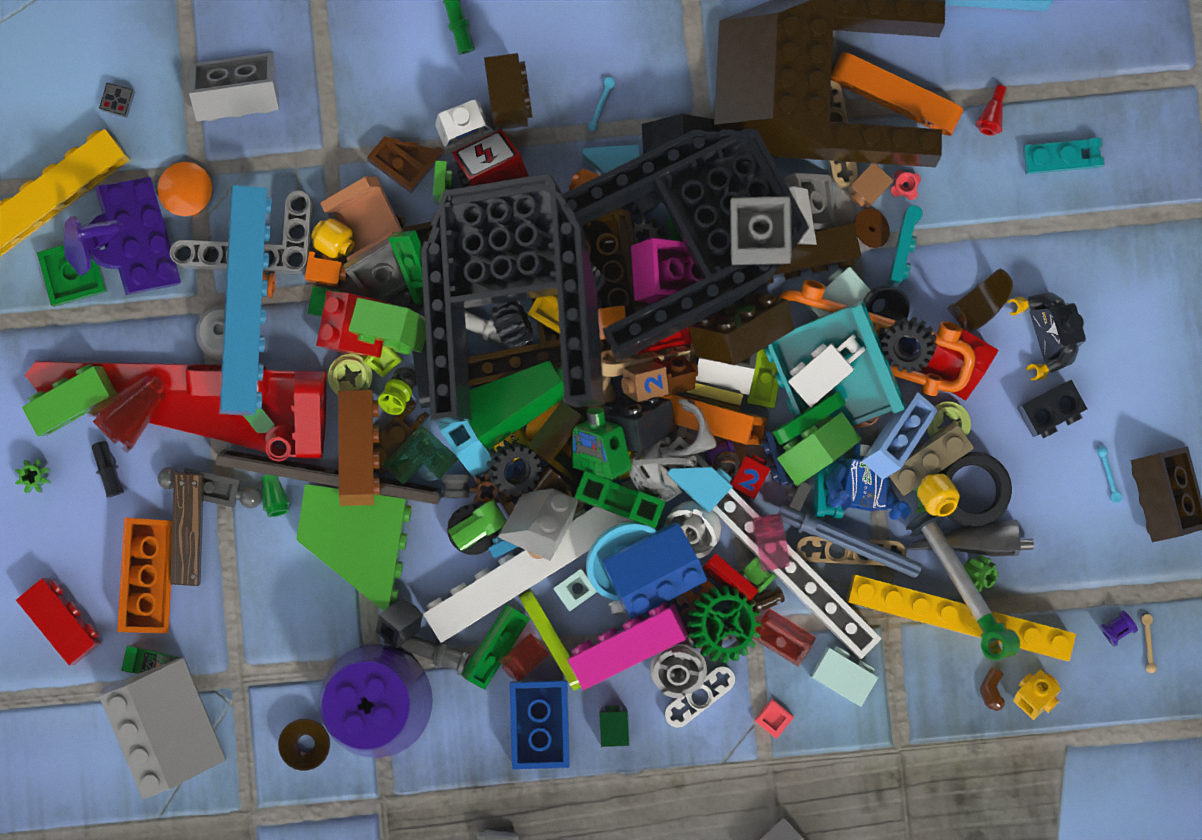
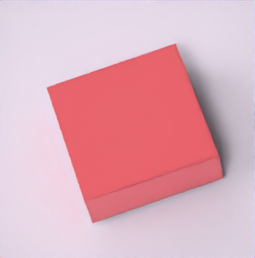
M771 699L754 721L777 739L794 716Z

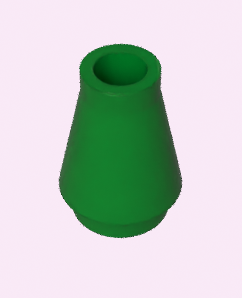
M269 474L261 478L263 486V511H266L268 517L287 514L289 512L288 506L291 503L278 476Z

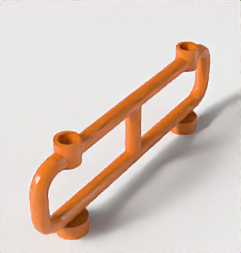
M805 280L801 291L787 290L777 296L788 299V302L796 301L829 312H835L848 306L823 298L826 287L814 280ZM868 312L878 337L881 328L889 330L894 322H896V320ZM943 321L940 322L937 333L932 332L931 334H936L937 339L935 343L937 345L958 351L964 356L959 377L955 381L943 380L940 376L932 373L924 374L914 370L912 373H907V368H904L901 372L897 370L898 365L891 366L894 376L923 385L921 389L923 393L937 396L939 390L953 393L960 391L967 385L975 365V354L969 344L959 340L962 328L957 324Z

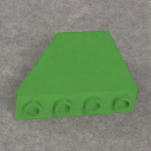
M305 484L296 540L379 608L386 610L398 601L399 589H395L396 578H401L403 561H399L400 550L406 549L408 534L403 533L405 522H410L412 506L407 505V499L383 495H374V505L340 506L339 489Z

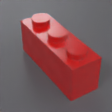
M41 578L18 597L16 601L68 666L76 665L101 644L97 638L100 634L91 623L88 622L86 624L81 619V610L73 601L68 603L62 595L64 592L63 588L55 579Z

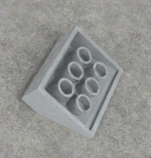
M184 657L103 687L99 697L142 799L167 791L226 761Z

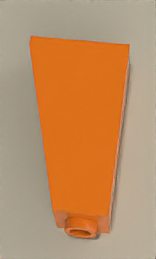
M680 394L667 397L659 396L660 398L671 399L674 424L699 431V423L695 414L685 411L681 408L682 405L678 403L680 399H687L702 409L714 436L746 445H761V439H763L768 421L767 417Z

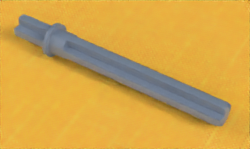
M782 505L776 519L799 528V533L804 531L913 578L917 577L921 571L922 565L822 522L810 516L808 511L804 514L785 505Z

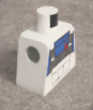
M476 99L439 113L435 122L445 151L494 132L484 105Z

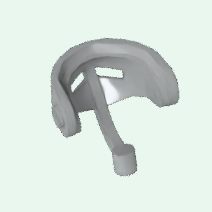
M680 399L678 403L682 405L681 408L695 414L699 423L698 436L691 434L686 428L680 427L677 430V436L683 440L690 439L694 442L682 450H673L665 446L659 448L660 455L666 458H683L715 448L716 441L702 409L695 406V403L690 400Z
M664 437L642 452L631 451L629 455L632 469L629 470V475L634 485L642 493L658 498H668V496L674 495L673 487L665 485L661 479L660 465L677 464L682 465L683 468L697 466V458L694 455L683 458H660L659 448L670 446V438ZM648 450L644 458L640 460L643 453ZM640 466H644L650 478L644 475Z

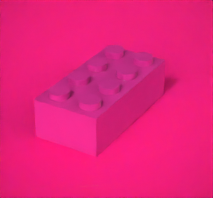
M665 602L651 609L648 612L649 615L644 618L640 615L632 620L625 621L623 624L624 628L618 631L615 627L604 631L597 637L598 641L591 643L589 639L575 646L568 662L582 690L686 640L689 631L675 604L672 603L667 606Z

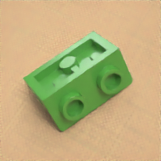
M435 161L434 204H439L443 191L452 190L453 175L452 170L447 169V161Z

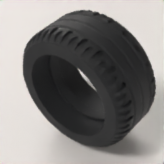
M968 452L940 471L939 474H945L952 480L954 474L965 466L975 465L982 467L989 472L995 482V499L992 505L983 512L968 513L957 506L947 517L963 526L986 525L998 519L1007 509L1011 500L1012 483L1008 471L996 458L986 453Z

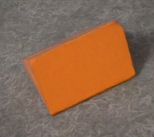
M624 306L598 309L600 340L605 339L603 328L626 318Z

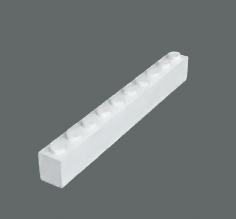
M681 437L669 446L673 450H682L689 447ZM694 454L697 458V466L690 468L710 467L698 454ZM666 464L669 469L683 468L682 465ZM732 488L713 508L719 519L760 558L857 658L862 659L882 639Z
M661 465V479L665 485L673 487L674 495L668 496V498H658L667 503L682 492L677 484L666 475L669 471L665 465ZM631 478L620 484L626 488L640 491L634 485ZM597 507L589 511L582 508L579 513L574 514L573 521L551 561L545 558L535 559L529 555L527 550L517 556H514L511 552L498 561L501 566L493 571H490L489 567L477 573L474 576L477 581L469 586H466L465 582L450 590L452 596L442 601L441 597L426 605L428 611L423 615L440 643L590 551L597 538L609 528L621 523L635 521Z

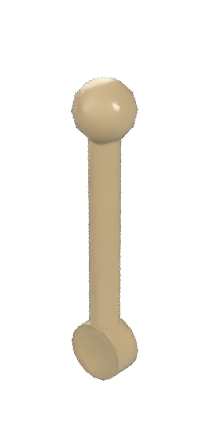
M1145 614L1141 617V623L1145 627L1148 659L1146 671L1154 673L1157 670V666L1153 661L1150 630L1153 618L1151 615Z

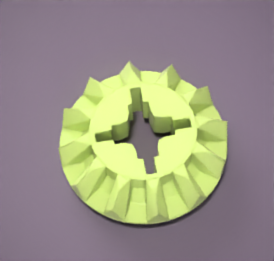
M346 354L338 357L331 364L328 371L329 385L337 395L338 391L369 390L373 381L372 368L363 362L361 356L355 354ZM345 366L353 373L362 371V373L355 377L356 387L349 381L339 382L347 376Z
M942 402L934 406L939 411L927 428V433L930 437L941 430L937 427L944 422L943 413L945 417L947 416L948 420L958 419L959 422L957 423L966 436H968L971 429V420L965 408L955 402Z

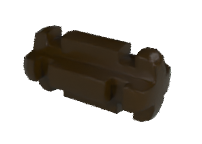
M775 587L776 590L773 592L770 589L758 594L756 599H750L756 602L752 609L759 610L762 608L766 610L778 605V601L784 602L785 597L780 587Z

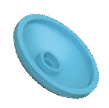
M625 522L609 528L597 538L587 556L586 572L590 583L599 594L608 599L619 601L601 560L657 532L656 529L639 522Z

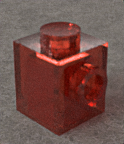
M530 633L523 637L499 661L503 664L504 672L509 677L519 681L537 667L549 653Z

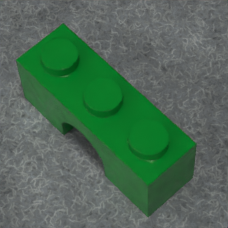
M586 471L575 496V499L654 529L658 524L666 502Z

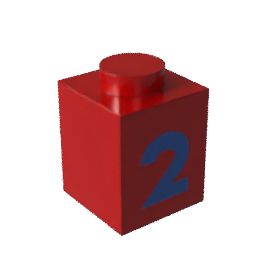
M753 454L751 458L745 456L730 483L733 486L732 489L754 500L770 471V468L766 467L767 461Z

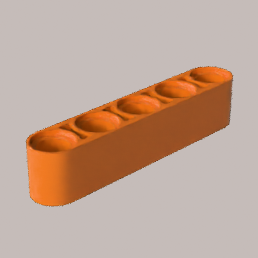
M841 52L831 72V81L837 82L841 87L928 128L942 129L943 135H953L964 111L958 104L850 53Z

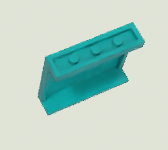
M864 301L794 327L792 332L765 347L770 363L775 362L778 372L775 373L781 389L785 387L789 398H786V402L791 414L796 413L798 415L810 406L788 382L792 378L789 372L801 362L806 366L813 360L814 357L811 353L824 343L828 347L833 343L837 348L853 334L856 336L855 340L861 347L865 346L866 350L850 363L854 370L821 398L823 399L839 390L847 402L831 413L830 416L834 418L842 412L850 424L854 426L891 411L897 413L905 410L906 403L888 359L885 360V352L882 351L881 342ZM847 347L840 351L846 359L853 355Z

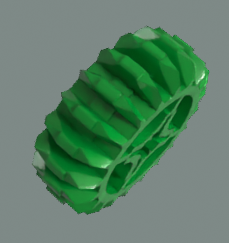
M726 585L720 586L719 590L716 587L709 588V594L707 592L700 593L701 601L694 600L692 602L696 610H689L687 612L689 616L693 617V621L686 622V626L693 627V631L688 633V637L697 639L692 646L694 648L702 647L700 654L702 656L709 655L711 661L720 659L722 663H727L729 658L732 661L739 660V654L747 656L749 654L747 647L754 648L756 646L752 637L759 638L761 636L759 632L755 631V627L762 625L760 621H755V617L760 615L761 612L759 610L752 611L756 602L750 600L746 603L747 596L745 594L741 596L739 595L738 588H731L729 590ZM722 600L731 603L729 608H725L723 612L711 609ZM739 616H741L742 628L738 624ZM706 620L710 624L709 633H707ZM726 636L737 639L733 644L725 648L717 645L719 640H723Z

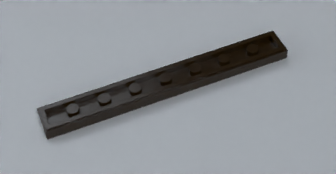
M226 449L222 450L216 458V465L339 487V470L287 460L275 461L265 456ZM374 476V478H379L381 495L436 505L441 500V492L443 490L441 488Z

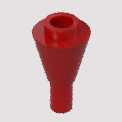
M996 85L992 100L989 101L975 123L976 127L984 135L994 136L1002 132V102L1007 89L1003 85Z

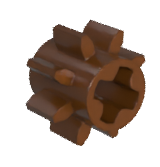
M487 471L484 477L474 476L476 486H470L469 491L477 492L473 499L474 503L481 500L486 504L494 499L499 504L500 500L497 495L498 493H503V491L499 490L490 481ZM482 485L486 487L492 485V493L486 491L482 494Z

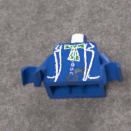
M854 445L853 459L838 460L826 478L829 490L827 504L834 508L841 506L843 511L852 508L874 512L888 510L889 508L891 509L889 512L891 519L897 520L900 516L902 519H906L912 511L910 505L899 500L891 487L888 477L882 480L862 462L871 446Z

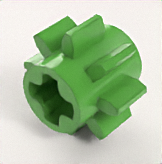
M37 459L34 465L30 461L24 460V467L22 469H15V472L19 474V480L15 484L26 485L24 488L25 493H30L33 487L37 492L42 493L43 489L41 486L45 483L51 484V481L47 479V473L51 469L41 468V460ZM31 471L38 473V475L34 477L35 482L29 481L28 479L32 476Z
M979 555L977 560L971 558L963 566L978 592H981L983 587L987 589L992 587L997 580L996 564L992 563L990 558Z

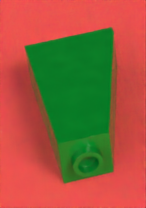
M547 361L471 389L472 420L468 422L477 439L488 449H491L563 400L562 366L557 368L551 361Z

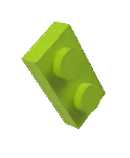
M765 349L757 352L755 371L746 404L774 409L779 387L775 375L778 369L775 362L770 363Z

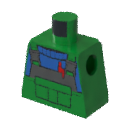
M595 407L588 409V420L575 426L573 429V468L613 480L632 469L623 429L618 424L605 421L603 408Z

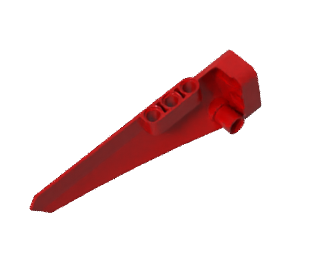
M35 361L24 375L37 392L44 391V393H47L54 389L52 384L63 378H68V380L77 376L76 371L88 364H91L92 367L103 366L118 396L93 411L159 425L266 452L269 458L275 461H283L288 457L323 458L327 402L325 371L267 370V367L263 366L262 381H257V392H262L261 408L275 424L267 433H257L243 415L219 414L222 365ZM274 441H283L287 448L278 449L274 445Z

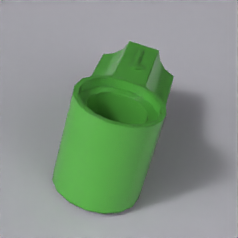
M493 499L473 512L472 516L457 524L448 532L460 551H463L486 535L489 537L502 529L507 519Z

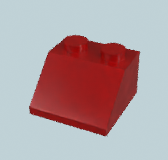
M327 291L316 346L339 353L381 358L384 341L375 340L374 344L357 340L358 335L350 332L349 328L357 298L390 305L391 303L350 293Z
M962 328L959 340L969 344L973 349L975 365L967 385L960 391L953 392L952 394L966 401L985 375L999 350ZM937 345L926 367L923 366L918 372L924 374L932 373L940 376L943 380L955 381L959 377L964 356L958 351Z

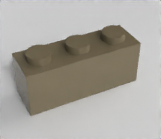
M954 420L917 445L902 468L889 477L901 494L905 496L917 488L924 477L939 473L973 450L974 447L959 424Z

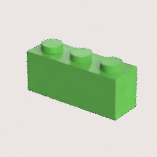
M88 364L76 371L77 376L70 380L63 378L52 384L54 389L47 393L41 391L28 398L30 402L22 406V409L37 437L50 435L118 396L103 366L92 367L91 364Z

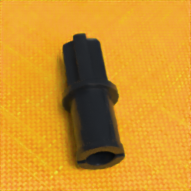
M100 441L93 444L91 448L98 467L96 474H100L106 498L124 493L116 470L119 467L114 464L108 442Z

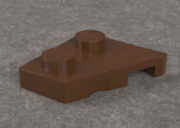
M384 136L368 155L367 161L412 193L433 168L435 161H438L444 154V150L441 147L434 149L419 146V143L401 142L398 139Z

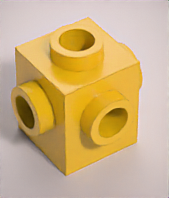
M1040 669L1034 676L1029 673L1019 683L1020 689L1013 699L1015 704L1035 720L1044 710L1049 713L1059 703L1060 700L1057 696L1062 688L1059 687L1057 680L1052 675L1045 674Z

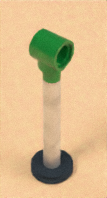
M925 512L908 524L906 530L912 531L910 537L924 534L983 631L980 635L982 638L981 650L986 658L995 661L1014 656L1020 648L1019 636L1015 631L1005 628L1003 623H997L942 533L938 524L946 516H934ZM999 640L1002 642V649L999 646Z

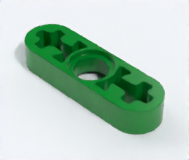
M839 390L835 391L793 417L772 433L779 445L824 419L847 402Z

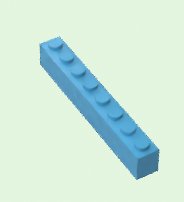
M233 185L231 189L219 414L254 416L256 409H261L262 392H257V381H262L263 364L258 363L259 352L264 353L265 336L260 335V324L265 325L266 308L261 307L262 296H267L268 281L263 279V269H268L269 252H264V241H269L270 224H265L266 213H271L272 197L267 196V188Z

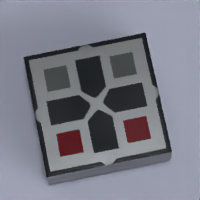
M107 82L99 109L127 118L135 91Z

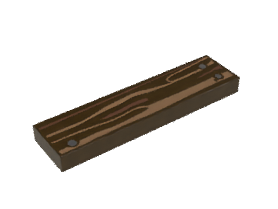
M174 473L170 585L199 586L201 584L204 473Z

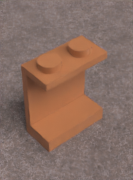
M363 177L320 202L325 213H335L338 221L353 231L352 241L355 244L352 250L354 254L347 257L348 262L390 237L393 233L403 232L377 177Z

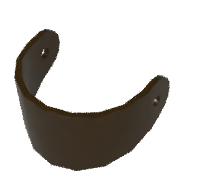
M999 268L959 301L952 303L947 310L963 329L968 332L976 331L995 317L1005 305L1013 290V281L1005 270Z

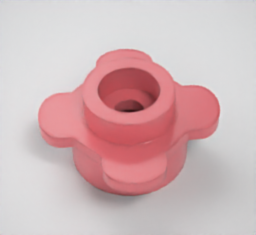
M903 170L896 171L894 173L895 183L890 190L891 194L894 197H907L908 200L916 199L918 196L916 190L921 182L920 175L917 173H904ZM903 183H908V187L905 188Z

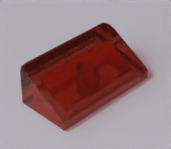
M767 609L760 620L762 625L755 628V631L759 632L761 636L753 639L799 667L812 648L816 638L772 609Z

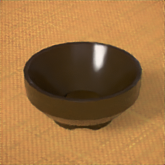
M295 720L289 723L280 734L278 741L280 756L289 767L295 770L309 771L315 769L326 760L329 754V734L315 720ZM303 735H309L314 739L315 746L310 752H304L299 748L298 741Z

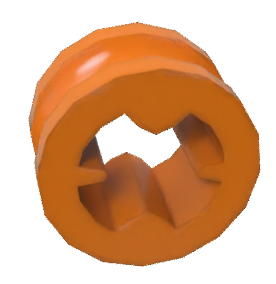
M263 272V279L268 281L267 295L273 298L276 287V273L266 275Z

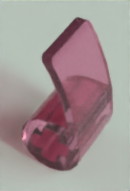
M781 514L752 518L761 570L769 571L788 567L789 557Z

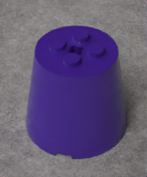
M372 644L347 652L331 666L323 680L319 702L323 723L329 734L340 746L359 756L382 758L405 750L420 737L431 716L433 697L429 679L421 665L413 657L400 649H395L393 646ZM364 697H367L368 701H374L375 707L370 708L371 713H368L367 709H362L361 707Z

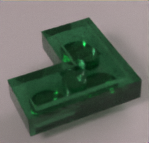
M421 425L383 466L404 485L422 465L440 479L459 458Z

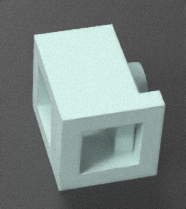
M582 569L553 588L569 611L597 593L588 579L587 572L584 573ZM575 583L583 585L582 593L575 594L572 587Z

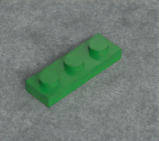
M506 604L461 676L485 690L531 618Z

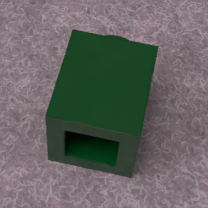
M622 705L605 706V711H599L601 747L629 746L628 710H622Z

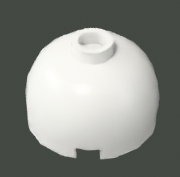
M685 501L673 508L666 518L663 528L677 521L696 556L702 558L710 554L721 535L722 527L719 516L713 509L708 513L696 501Z

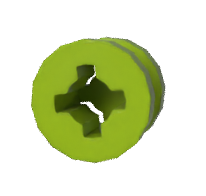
M389 380L378 398V404L386 413L399 415L404 411L406 403L410 400L412 390L409 385L401 380Z

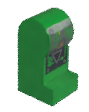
M129 645L126 646L121 671L139 674L180 657Z

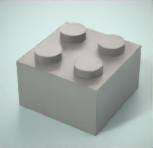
M790 197L731 198L732 265L790 263Z

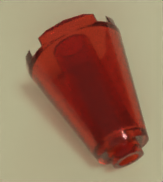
M146 375L92 408L88 412V416H96L93 423L114 444L118 441L124 444L121 449L128 453L133 449L166 397L164 392L166 386L156 376L150 378Z

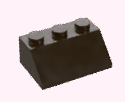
M1188 446L1130 460L1132 476L1136 481L1139 491V503L1144 510L1146 529L1152 543L1202 530V497Z

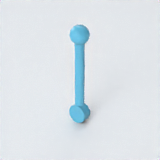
M607 77L604 80V91L592 121L587 124V128L590 131H595L598 128L597 121L609 90L615 86V80L612 77Z
M1100 446L1097 449V454L1102 458L1111 488L1110 500L1114 503H1119L1122 500V494L1117 492L1107 458L1108 449L1105 446Z

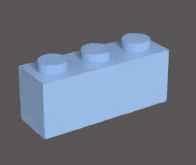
M919 392L905 400V410L893 413L862 460L882 480L902 468L939 411Z

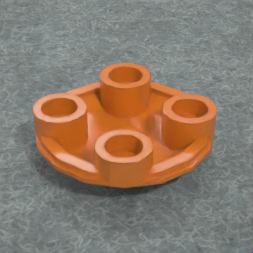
M175 163L167 168L159 178L157 187L159 200L164 208L174 215L184 217L197 216L211 200L213 182L205 169L196 163Z

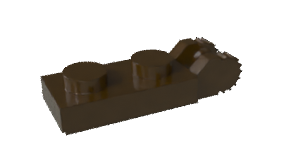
M413 400L379 434V443H374V452H379V469H374V471L381 477L418 435L417 431L430 417L425 411L418 416L411 428L403 421L415 410L417 405Z

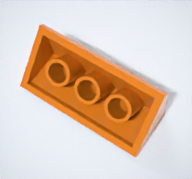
M124 518L117 632L169 633L173 521Z

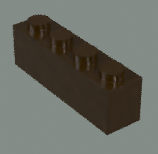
M854 223L815 232L817 245L797 244L791 252L790 263L782 264L774 276L760 286L773 284L774 279L779 277H785L786 281L802 277V272L812 270V274L824 273L829 271V266L839 264V268L856 265L855 261L859 260L862 255Z

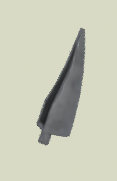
M1017 520L997 521L981 526H965L942 532L953 551L1000 557L1018 556L1021 550L1034 549L1033 539H1020ZM926 538L905 546L906 550H933Z

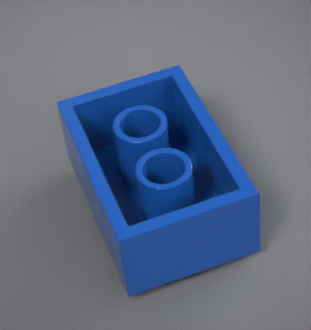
M568 681L510 682L512 769L569 768Z

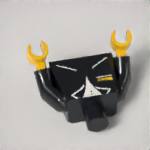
M1051 292L1029 296L1027 300L1019 296L1007 301V303L1015 302L1018 306L1016 311L1009 313L1010 315L1023 313L1027 308L1031 309L1029 313L1044 362L1046 361V364L1039 363L1027 366L1026 370H1037L1036 377L1031 378V381L1044 380L1049 371L1053 373L1075 362L1079 347L1086 341L1083 330L1084 319L1078 313L1075 303H1065L1064 299Z

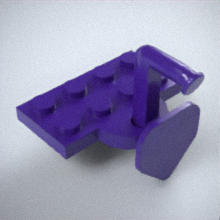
M151 177L99 185L95 191L102 214L96 216L88 225L81 226L76 216L69 217L65 221V257L79 275H85L90 270L92 259L97 265L104 268L119 270L125 295L177 286L181 283L176 263L170 257L171 245Z

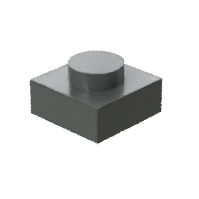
M805 482L798 486L792 485L786 497V500L790 501L788 507L800 512L812 486Z

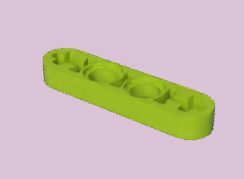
M530 589L521 594L519 598L573 691H576L581 686L568 662L570 655Z

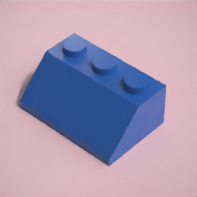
M677 521L601 560L617 598L631 620L707 581L699 559Z

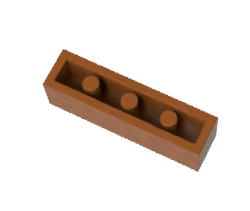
M372 390L338 391L340 506L374 505V495H380L379 478H374V469H379V452H374V443H379V426H373V417H379L378 400H373Z

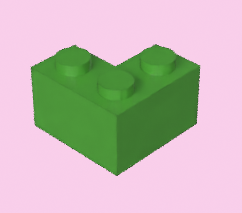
M357 298L349 328L350 332L358 335L357 340L369 344H374L375 340L384 341L383 346L392 348L395 352L405 355H411V351L422 353L426 338L425 317L408 308Z
M842 412L834 418L828 415L817 422L816 425L801 434L804 438L803 440L799 441L796 437L783 446L786 452L777 459L796 486H798L835 461L862 439Z

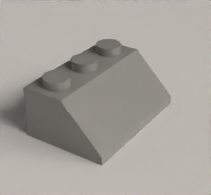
M273 52L191 64L189 95L196 122L204 120L214 121L218 118L232 116L242 117L253 113H270L274 110H279V89Z

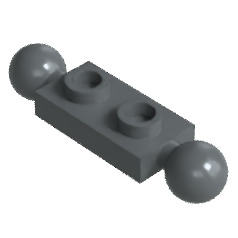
M172 467L163 468L157 477L159 485L167 490L174 489V473L178 471ZM189 468L184 469V472L204 473L203 501L235 508L236 500H240L241 504L246 508H255L262 501V494L258 488L248 486L243 490L239 489L241 480Z

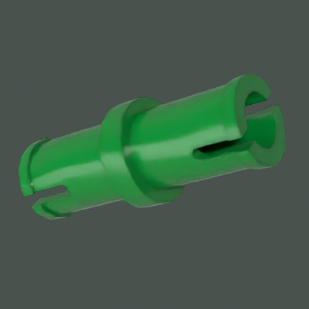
M443 0L450 22L448 28L453 33L458 54L462 55L474 51L475 47L473 46L468 29L470 26L469 19H465L460 0Z

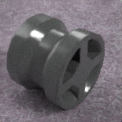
M442 475L444 490L441 492V498H470V492L467 490L470 475Z

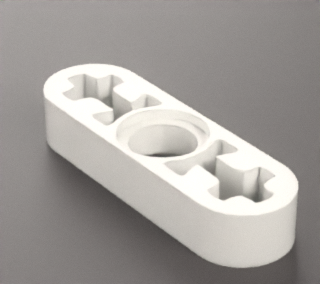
M723 666L713 669L706 675L705 681L709 680V683L712 685L717 680L716 674L720 672L721 674H729L730 677L727 678L729 684L726 687L720 684L714 688L718 692L714 697L712 691L702 684L700 689H704L708 694V700L703 705H696L692 701V693L685 695L690 706L696 709V711L691 714L689 709L682 714L684 720L681 722L678 719L674 721L670 719L673 714L671 711L673 707L679 710L685 706L681 702L684 698H676L665 709L666 721L673 727L685 726L732 689L735 684L734 673L729 668Z

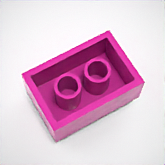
M651 238L631 246L634 298L637 302L656 303L703 280L684 243L681 241Z

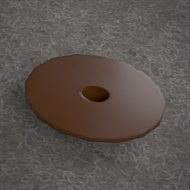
M870 208L863 209L856 215L854 225L860 241L870 248L884 246L890 235L886 218L877 210Z

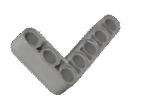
M297 190L287 196L285 201L283 245L264 244V252L274 253L275 260L272 264L268 265V269H263V272L293 275L306 272L308 255L312 247L311 235L313 232L314 204L305 192ZM298 199L306 200V207L302 211L293 210V204ZM295 227H304L305 233L300 239H293L291 237L292 230ZM178 240L170 248L171 259L182 268L227 271L228 242ZM184 248H190L191 256L189 259L180 261L179 252ZM214 249L218 250V259L211 263L207 262V253ZM294 254H301L303 256L301 265L297 267L290 266V258Z

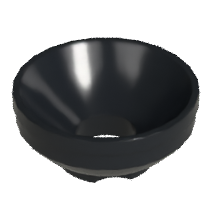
M878 286L872 289L863 299L867 311L896 321L899 320L900 322L902 318L909 316L910 302L903 291L894 286ZM878 299H884L885 306L883 310L877 313L873 312V303ZM881 328L879 336H885L887 329Z

